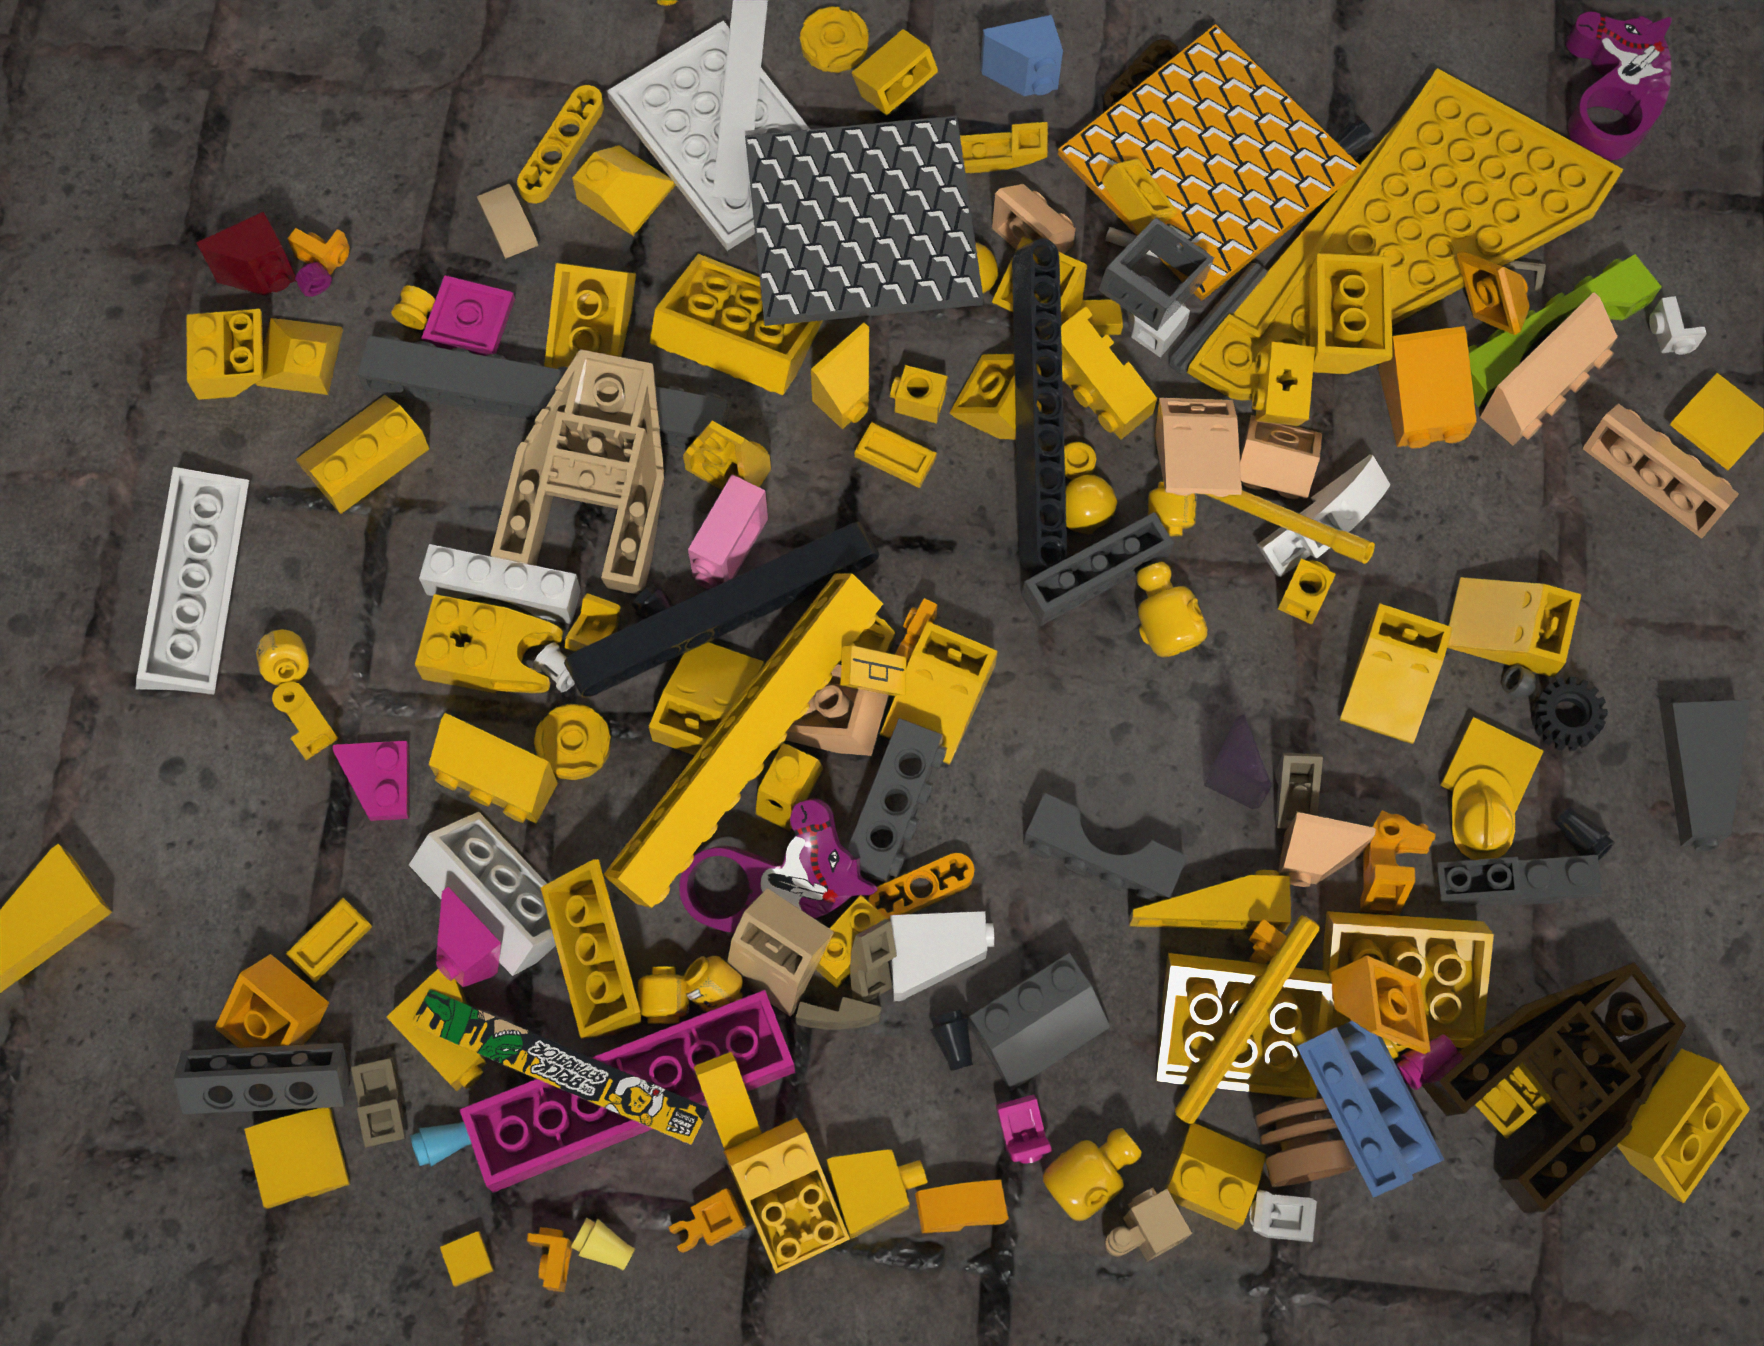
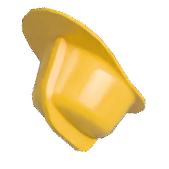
M1483 768L1471 770L1460 777L1454 786L1452 795V833L1454 843L1460 852L1471 860L1501 857L1512 845L1515 834V800L1512 787L1505 777L1496 771Z

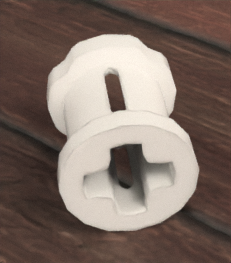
M553 642L548 644L537 655L533 662V667L537 672L543 671L557 683L556 688L559 691L565 692L575 683L564 665L567 657L560 652L559 646Z

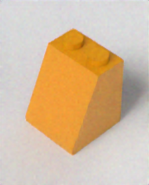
M1465 326L1392 336V359L1380 363L1378 371L1397 447L1409 446L1416 449L1425 447L1431 442L1445 440L1446 443H1457L1466 439L1477 421Z

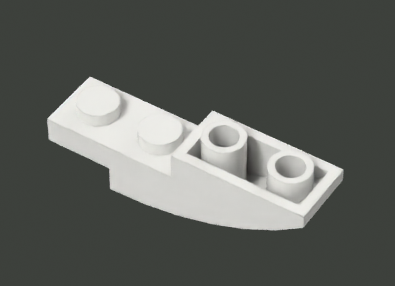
M1370 454L1312 496L1311 499L1314 503L1299 514L1337 530L1350 532L1379 502L1390 487V483L1374 456ZM1280 527L1257 544L1274 573L1280 577L1297 566L1301 558L1305 560L1310 555L1318 558L1330 549L1326 545L1283 527Z

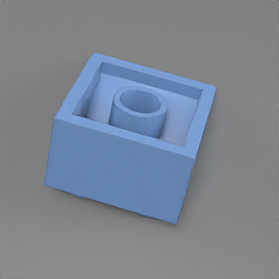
M1052 15L983 29L980 63L982 75L1023 96L1033 94L1045 95L1052 90L1058 89L1063 49Z

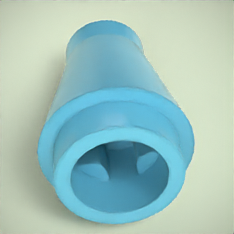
M464 1121L455 1124L418 1128V1133L410 1135L419 1166L429 1163L431 1167L471 1144Z

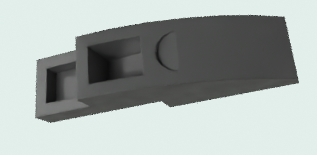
M1598 855L1518 860V857L1437 863L1442 903L1530 905L1561 903V899L1602 896Z

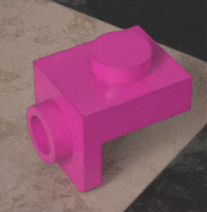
M1034 1094L995 1105L1005 1147L1013 1162L1032 1163L1040 1160L1043 1154L1052 1151L1050 1142L1045 1135L1038 1102Z

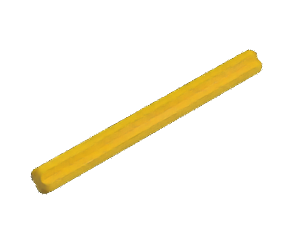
M1304 915L1298 918L1178 1103L1175 1113L1184 1122L1193 1124L1311 944L1319 931V926L1314 920Z

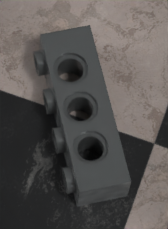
M1154 512L1026 580L1021 596L1039 626H1042L1137 575L1139 570L1167 559L1174 542Z
M900 718L898 719L847 848L854 858H860V873L883 883H887L890 876L898 877L905 859V855L899 854L905 839L912 841L919 823V819L914 818L919 803L926 805L932 791L933 783L928 782L933 767L940 769L947 752V747L942 746V734ZM915 758L919 760L922 764L919 773L914 776L903 774L900 771V766L905 759ZM896 793L902 794L908 799L907 806L900 812H892L886 807L887 799ZM881 829L889 830L894 836L891 845L886 848L875 847L872 844V836L876 831Z
M343 1043L181 1051L173 1078L182 1114L345 1107L350 1082Z

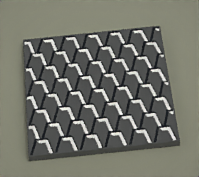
M957 116L745 135L765 326L983 305V292Z

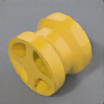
M409 285L404 286L400 293L401 301L399 304H395L391 314L401 324L412 329L422 330L428 322L426 315L432 311L435 299L420 288Z

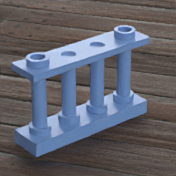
M1350 1021L1297 1046L1373 1198L1414 1179L1412 1174L1445 1160L1382 1037L1370 1033L1354 1021Z

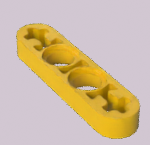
M582 85L573 91L520 172L517 184L520 195L526 202L532 204L541 203L550 196L601 117L604 110L601 92L595 86ZM592 99L594 105L587 104L582 111L581 101L587 103ZM567 124H574L579 127V132L572 137H567L560 133L561 129ZM550 151H555L562 155L561 160L555 164H547L542 159ZM539 179L541 187L534 186L529 190L528 183L535 184Z

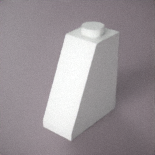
M985 911L890 915L897 957L892 959L893 1001H902L986 959L987 947H994L993 923H986Z

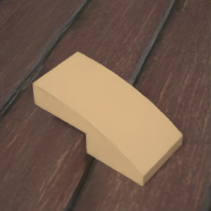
M510 183L476 196L505 259L538 246L536 237Z

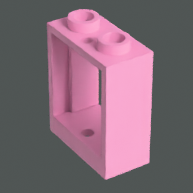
M731 475L688 548L692 575L700 586L709 590L736 576L768 520L765 490L735 475Z

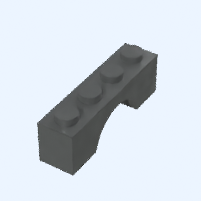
M1045 792L1027 829L1023 843L1029 846L1030 852L1045 859H1049L1051 856L1064 861V866L1077 874L1085 875L1088 872L1101 878L1100 882L1108 888L1121 891L1124 888L1137 894L1136 898L1146 905L1170 899L1188 858L1187 855L1153 840L1141 850L1128 855H1113L1103 852L1095 847L1084 834L1080 821V808Z

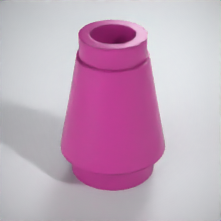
M1444 1034L1429 1041L1431 1052L1423 1054L1411 1050L1401 1055L1402 1060L1396 1066L1403 1080L1412 1089L1418 1090L1422 1087L1421 1084L1458 1053L1453 1042Z

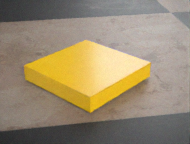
M1473 717L1440 786L1453 792L1454 786L1460 777L1471 770L1483 768L1496 771L1505 777L1512 787L1516 812L1543 754V750Z

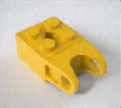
M434 594L415 661V667L423 680L496 693V691L543 693L549 691L551 684L549 677L523 665L522 658L525 652L533 646L548 645L553 642L560 643L563 631L548 621L509 608ZM462 642H465L464 647H459Z

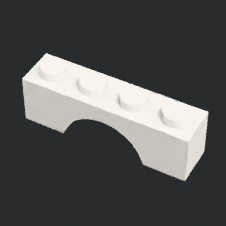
M431 544L428 546L419 577L427 595L433 596L436 594L463 600L471 597L497 599L521 607L535 617L572 624L581 592L577 576L573 573Z

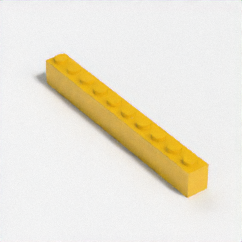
M854 574L833 575L603 874L636 904L653 908L654 905L659 904L667 897L670 892L669 885L678 873L684 872L694 860V852L702 842L709 840L714 835L718 827L716 823L722 815L739 802L741 790L748 781L753 780L761 773L764 768V760L772 750L777 749L783 744L787 737L786 731L795 720L800 719L810 707L809 701L814 694L830 682L832 678L831 672L839 661H842V647L855 646L854 642L858 636L869 629L876 621V613L883 603Z

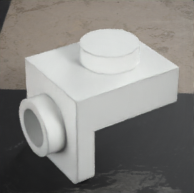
M1676 296L1661 298L1650 315V329L1657 336L1661 353L1675 352L1678 355L1690 353L1699 346L1707 334L1705 327L1684 329Z
M1258 1190L1256 1200L1252 1202L1250 1207V1222L1253 1225V1230L1266 1238L1313 1242L1317 1201L1313 1198L1273 1195L1268 1191Z

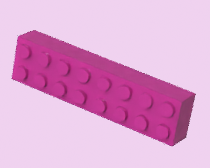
M765 990L592 1057L595 1060L706 1107L708 1105L693 1066L731 1051L747 1092L795 1073L792 1057ZM539 1079L460 1109L486 1187L492 1192L653 1129Z

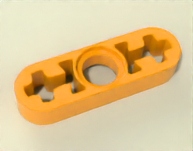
M962 853L949 854L878 886V890L869 896L868 902L876 908L879 905L880 896L885 895L888 900H892L900 895V891L897 888L903 886L905 898L910 905L904 906V900L900 899L893 903L892 912L887 913L884 908L877 910L889 920L890 915L912 914L968 888L973 881L974 864L968 856ZM951 864H956L958 868H966L963 872V880L958 881L955 876H951L943 880L945 889H939V881L933 873L934 871L938 870L939 878L950 873ZM918 878L927 879L932 884L933 891L928 897L918 898L910 891L911 883Z

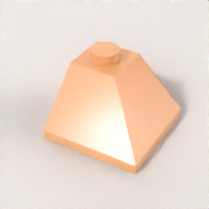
M1297 812L1284 835L1278 871L1279 876H1290V884L1294 886L1309 887L1310 884H1317L1359 857L1375 836L1376 828Z

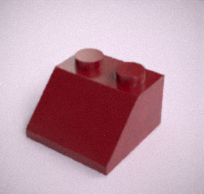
M264 211L196 242L217 283L265 296L271 292L282 291L289 284L296 281L295 274L283 247Z

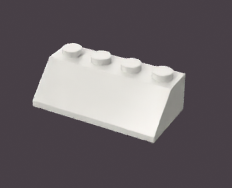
M476 812L427 835L409 863V866L440 899L442 891L449 887L501 942L499 963L512 976L536 964L556 946L540 888L547 883L480 812Z

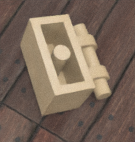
M1151 1188L1133 1198L1132 1202L1128 1204L1130 1210L1123 1217L1128 1228L1122 1226L1114 1228L1105 1240V1248L1110 1255L1119 1257L1139 1247L1148 1262L1181 1244L1192 1232L1168 1189L1157 1194L1155 1189Z

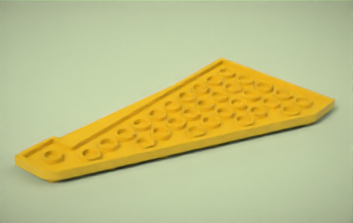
M1437 68L1410 108L1360 164V172L1334 194L1271 267L1267 275L1232 315L1229 314L1211 334L1189 365L1187 373L1229 398L1252 400L1253 392L1259 385V374L1255 372V361L1258 352L1262 351V348L1272 341L1310 346L1309 274L1317 253L1391 257L1393 326L1465 287L1457 258L1459 252H1467L1500 266L1516 260L1592 219L1620 177L1623 169ZM1281 377L1276 379V382L1281 383Z

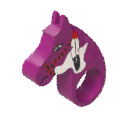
M1591 11L1585 12L1578 17L1567 36L1566 47L1573 55L1579 58L1590 59L1593 67L1604 77L1584 92L1570 115L1568 131L1574 143L1608 161H1613L1629 154L1646 137L1660 116L1670 90L1671 56L1664 36L1672 22L1671 17H1666L1655 23L1641 15L1638 19L1620 21ZM1591 107H1606L1614 111L1617 109L1628 119L1627 125L1630 134L1617 136L1601 131L1591 122L1587 109Z
M820 799L805 800L796 804L793 808L790 822L795 832V838L788 845L783 864L734 846H715L695 855L691 865L682 872L679 882L681 901L687 912L695 920L718 930L735 933L745 910L767 888L814 919L834 910L852 895H871L878 888L860 876V858H854L841 845L835 828L833 812L829 805ZM723 856L736 861L747 874L749 889L753 890V893H749L745 903L746 906L736 914L727 916L714 914L702 906L695 894L694 879L699 866L709 857Z

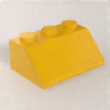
M1317 253L1309 274L1310 346L1315 347L1313 372L1349 374L1391 360L1393 356L1391 257Z
M384 395L299 456L296 461L341 515L428 451L429 446L422 430L401 405Z
M444 713L429 761V766L436 776L435 781L450 790L455 791L458 786L469 791V797L484 806L489 807L492 802L504 808L503 813L515 821L524 823L525 819L537 823L558 785L549 761Z
M1681 1048L1673 1061L1666 1066L1664 1073L1652 1088L1646 1103L1641 1104L1631 1123L1633 1127L1630 1133L1617 1146L1634 1168L1676 1200L1685 1203L1750 1108L1720 1063Z

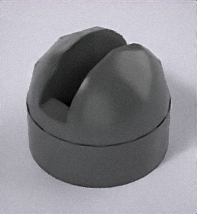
M1513 665L1503 677L1502 688L1512 696L1527 697L1535 691V675L1523 666Z

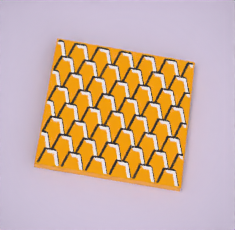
M1216 24L1058 149V156L1137 236L1139 233L1104 187L1102 179L1113 164L1136 158L1141 161L1178 212L1164 223L1214 257L1206 280L1194 292L1201 301L1356 176L1361 169V166ZM1158 257L1183 283L1188 278L1186 275Z

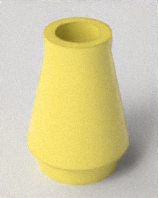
M588 1218L584 1221L571 1248L579 1251L578 1256L615 1266L623 1271L635 1248L624 1242L599 1219L594 1222Z

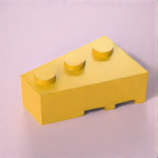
M1085 306L1061 325L1063 381L1073 390L1076 400L1083 407L1089 406L1098 416L1101 426L1109 433L1114 432L1122 440L1153 415L1157 398L1130 362L1123 365L1109 348L1114 344L1113 340L1108 334L1104 337L1098 334L1088 321L1093 314Z

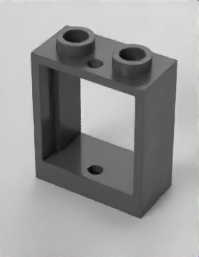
M1155 217L1106 268L1099 291L1158 331L1206 280L1214 257ZM1148 251H1151L1188 277L1170 297L1131 271Z

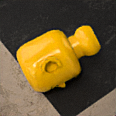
M1158 562L1139 570L1136 575L1137 583L1140 588L1146 591L1148 596L1138 607V616L1141 622L1139 632L1143 641L1150 645L1157 656L1162 658L1185 652L1204 642L1208 629L1197 603L1198 599L1195 598L1193 592L1188 587L1172 586L1170 581L1171 570L1165 562Z
M1117 1128L1110 1132L1107 1141L1099 1148L1089 1140L1079 1141L1045 1169L1043 1182L1069 1217L1076 1221H1083L1094 1215L1122 1191L1123 1179L1117 1171L1124 1165L1136 1163L1141 1157L1142 1151L1123 1128Z

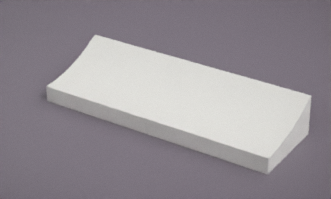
M173 467L137 672L136 689L177 690L214 695L249 480Z

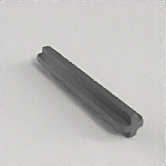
M1256 262L1250 264L1170 358L1169 365L1179 374L1187 372L1189 365L1211 334L1229 314L1232 315L1267 275L1264 267Z

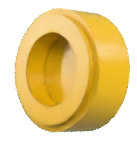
M1083 442L1067 444L1064 447L1065 477L1073 480L1086 474L1091 475L1096 464V454L1092 447Z

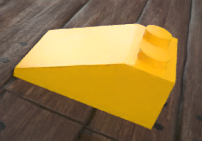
M556 263L544 367L555 369L569 367L580 349L617 357L622 356L632 310L636 273Z

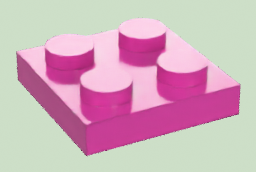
M444 275L422 335V341L429 342L437 348L451 350L458 347L466 349L472 354L482 356L496 354L515 301L514 293Z

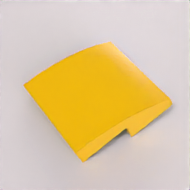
M1716 373L1675 417L1670 426L1729 471L1764 432V409L1724 377Z
M1517 1067L1477 1102L1475 1106L1507 1139L1547 1101L1522 1070Z
M317 1108L244 1129L263 1207L269 1209L305 1196L314 1197L350 1185L331 1108Z

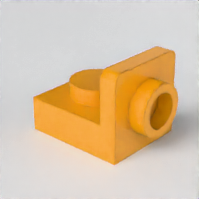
M297 228L287 238L296 258L307 264L319 262L330 275L336 267H340L345 263L349 255L350 247L345 233L339 229L334 232L327 243L317 234L312 232L306 234Z
M540 1227L539 1234L528 1233L526 1241L532 1246L549 1248V1253L543 1254L541 1257L538 1277L539 1279H544L543 1287L547 1290L565 1293L573 1242L568 1238H563L564 1231Z

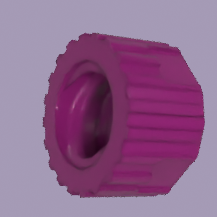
M314 262L301 268L296 274L295 280L305 296L313 297L321 294L331 285L332 277L321 263Z

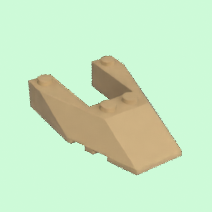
M580 349L556 386V392L535 419V425L525 441L521 442L517 448L491 557L536 566L553 496L615 508L618 510L601 578L608 589L639 595L646 587L652 562L665 480L654 366L652 363Z

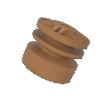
M1308 1097L1281 1103L1254 1118L1256 1127L1259 1129L1276 1128L1275 1131L1262 1135L1259 1138L1260 1143L1263 1145H1280L1281 1147L1280 1152L1265 1159L1271 1186H1289L1315 1181L1350 1171L1356 1167L1345 1141L1341 1139L1329 1140L1328 1134L1338 1130V1127L1333 1118L1324 1119V1116L1331 1113L1323 1098Z

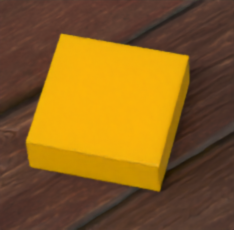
M479 1231L440 1247L450 1278L455 1287L494 1271Z

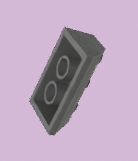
M1070 953L970 1015L968 1020L969 1029L1011 1092L1110 1029V1024L1092 985Z

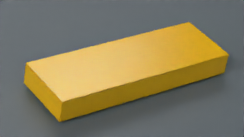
M732 1051L693 1066L724 1150L762 1134Z

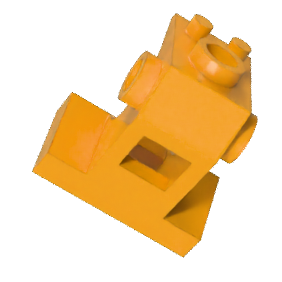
M1382 810L1373 825V828H1376L1375 836L1363 851L1364 890L1360 897V912L1400 915L1415 883V867L1399 866L1396 863L1395 856L1400 853L1428 854L1431 843L1435 839V833L1428 831L1429 827L1421 823L1417 826L1399 814H1390Z

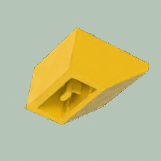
M261 309L187 314V382L198 400L235 397L263 379Z

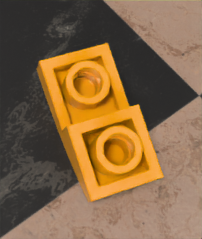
M1001 1180L959 1183L920 1190L915 1193L922 1233L960 1231L965 1226L1003 1224L1008 1220Z

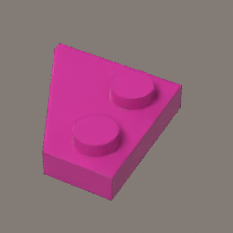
M407 741L333 745V752L370 821L409 819V744Z

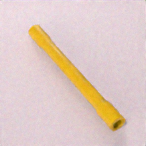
M1242 490L1241 495L1229 494L1225 497L1205 494L1326 545L1335 552L1363 564H1366L1373 555L1375 548L1373 542L1347 531L1332 528Z

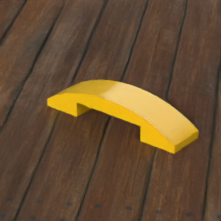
M1047 122L1012 124V132L960 136L965 173L1006 170L1028 165L1048 157Z

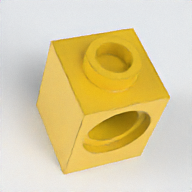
M905 365L902 377L895 376L891 388L890 398L895 399V413L937 424L947 393L948 376ZM913 390H921L926 395L914 397L909 393Z
M1301 558L1278 610L1312 625L1336 574L1329 571L1328 567L1321 562L1314 560L1306 561ZM1307 583L1312 585L1317 593L1309 594L1304 592L1300 584Z

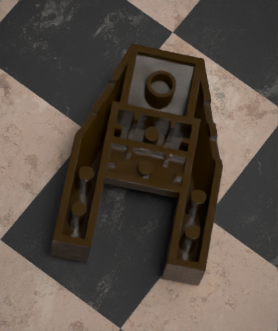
M1633 962L1520 1006L1446 1061L1421 1086L1446 1116L1465 1114L1515 1068L1519 1067L1563 1122L1498 1181L1523 1213L1544 1212L1630 1133L1633 1127L1631 1123L1641 1104L1646 1103L1652 1091L1650 1087L1659 1070L1665 1067L1686 1024L1638 965Z

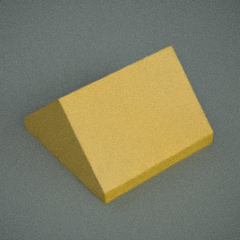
M1022 236L1016 250L1033 242V240ZM1059 252L1062 325L1082 306L1087 264ZM1033 254L1034 260L1038 264V260ZM1012 260L991 302L1013 312ZM1034 290V295L1036 299L1039 301V296L1037 292Z

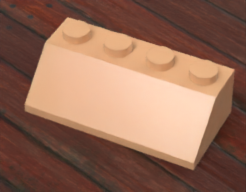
M1595 292L1496 387L1480 418L1511 445L1516 444L1523 436L1527 440L1530 439L1542 426L1543 423L1540 419L1546 413L1553 416L1566 402L1567 399L1563 396L1570 389L1576 393L1590 378V375L1587 373L1594 366L1598 370L1601 369L1613 356L1614 353L1610 348L1617 339V335L1600 297Z
M1619 403L1602 418L1583 447V450L1701 539L1739 495L1738 492L1732 489L1728 481L1721 477H1716L1704 468L1696 457L1685 454L1673 445L1665 434L1653 430L1641 420L1637 413L1625 409Z

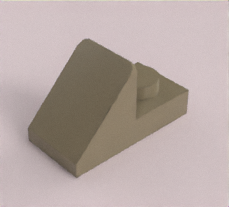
M1282 754L1275 773L1279 786L1275 822L1277 828L1287 829L1297 812L1318 815L1323 762L1322 754Z

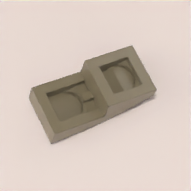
M882 920L857 934L854 939L850 962L851 988L854 1000L867 1003L893 988L888 961L897 957L890 920Z
M846 997L842 998L839 1012L800 1002L796 1014L797 1025L818 1029H854L878 1023L881 1017V1007Z
M393 1057L352 1066L351 1071L359 1104L357 1112L365 1148L405 1139L403 1112Z

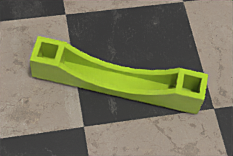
M1636 254L1624 261L1618 258L1608 264L1599 276L1593 278L1590 275L1581 280L1574 287V291L1569 294L1559 293L1546 303L1545 308L1539 312L1529 311L1520 333L1513 335L1499 329L1482 346L1472 345L1468 347L1474 403L1479 408L1489 402L1496 387L1520 364L1522 356L1528 349L1547 333L1555 330L1593 292L1600 297L1609 319L1623 321L1651 304L1662 286Z

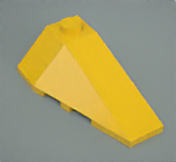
M713 420L683 454L685 470L721 490L724 489L731 475H735L760 487L771 471L770 455L763 446L754 441L749 442Z

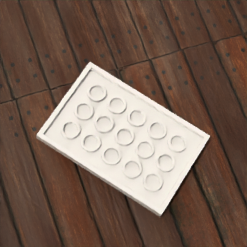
M721 21L607 90L609 100L728 251L754 235L755 228L750 182L747 200L712 197L730 28L726 23ZM761 68L754 135L809 130L810 128Z

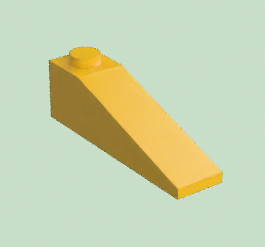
M1276 870L1256 871V875H1248L1133 909L1129 917V926L1255 930L1261 921L1265 919L1279 931H1285L1291 923L1290 876H1279V872Z

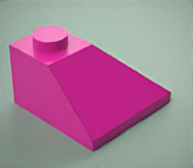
M447 887L442 891L436 957L438 969L448 980L455 979L462 987L493 977L498 973L501 942L460 898Z

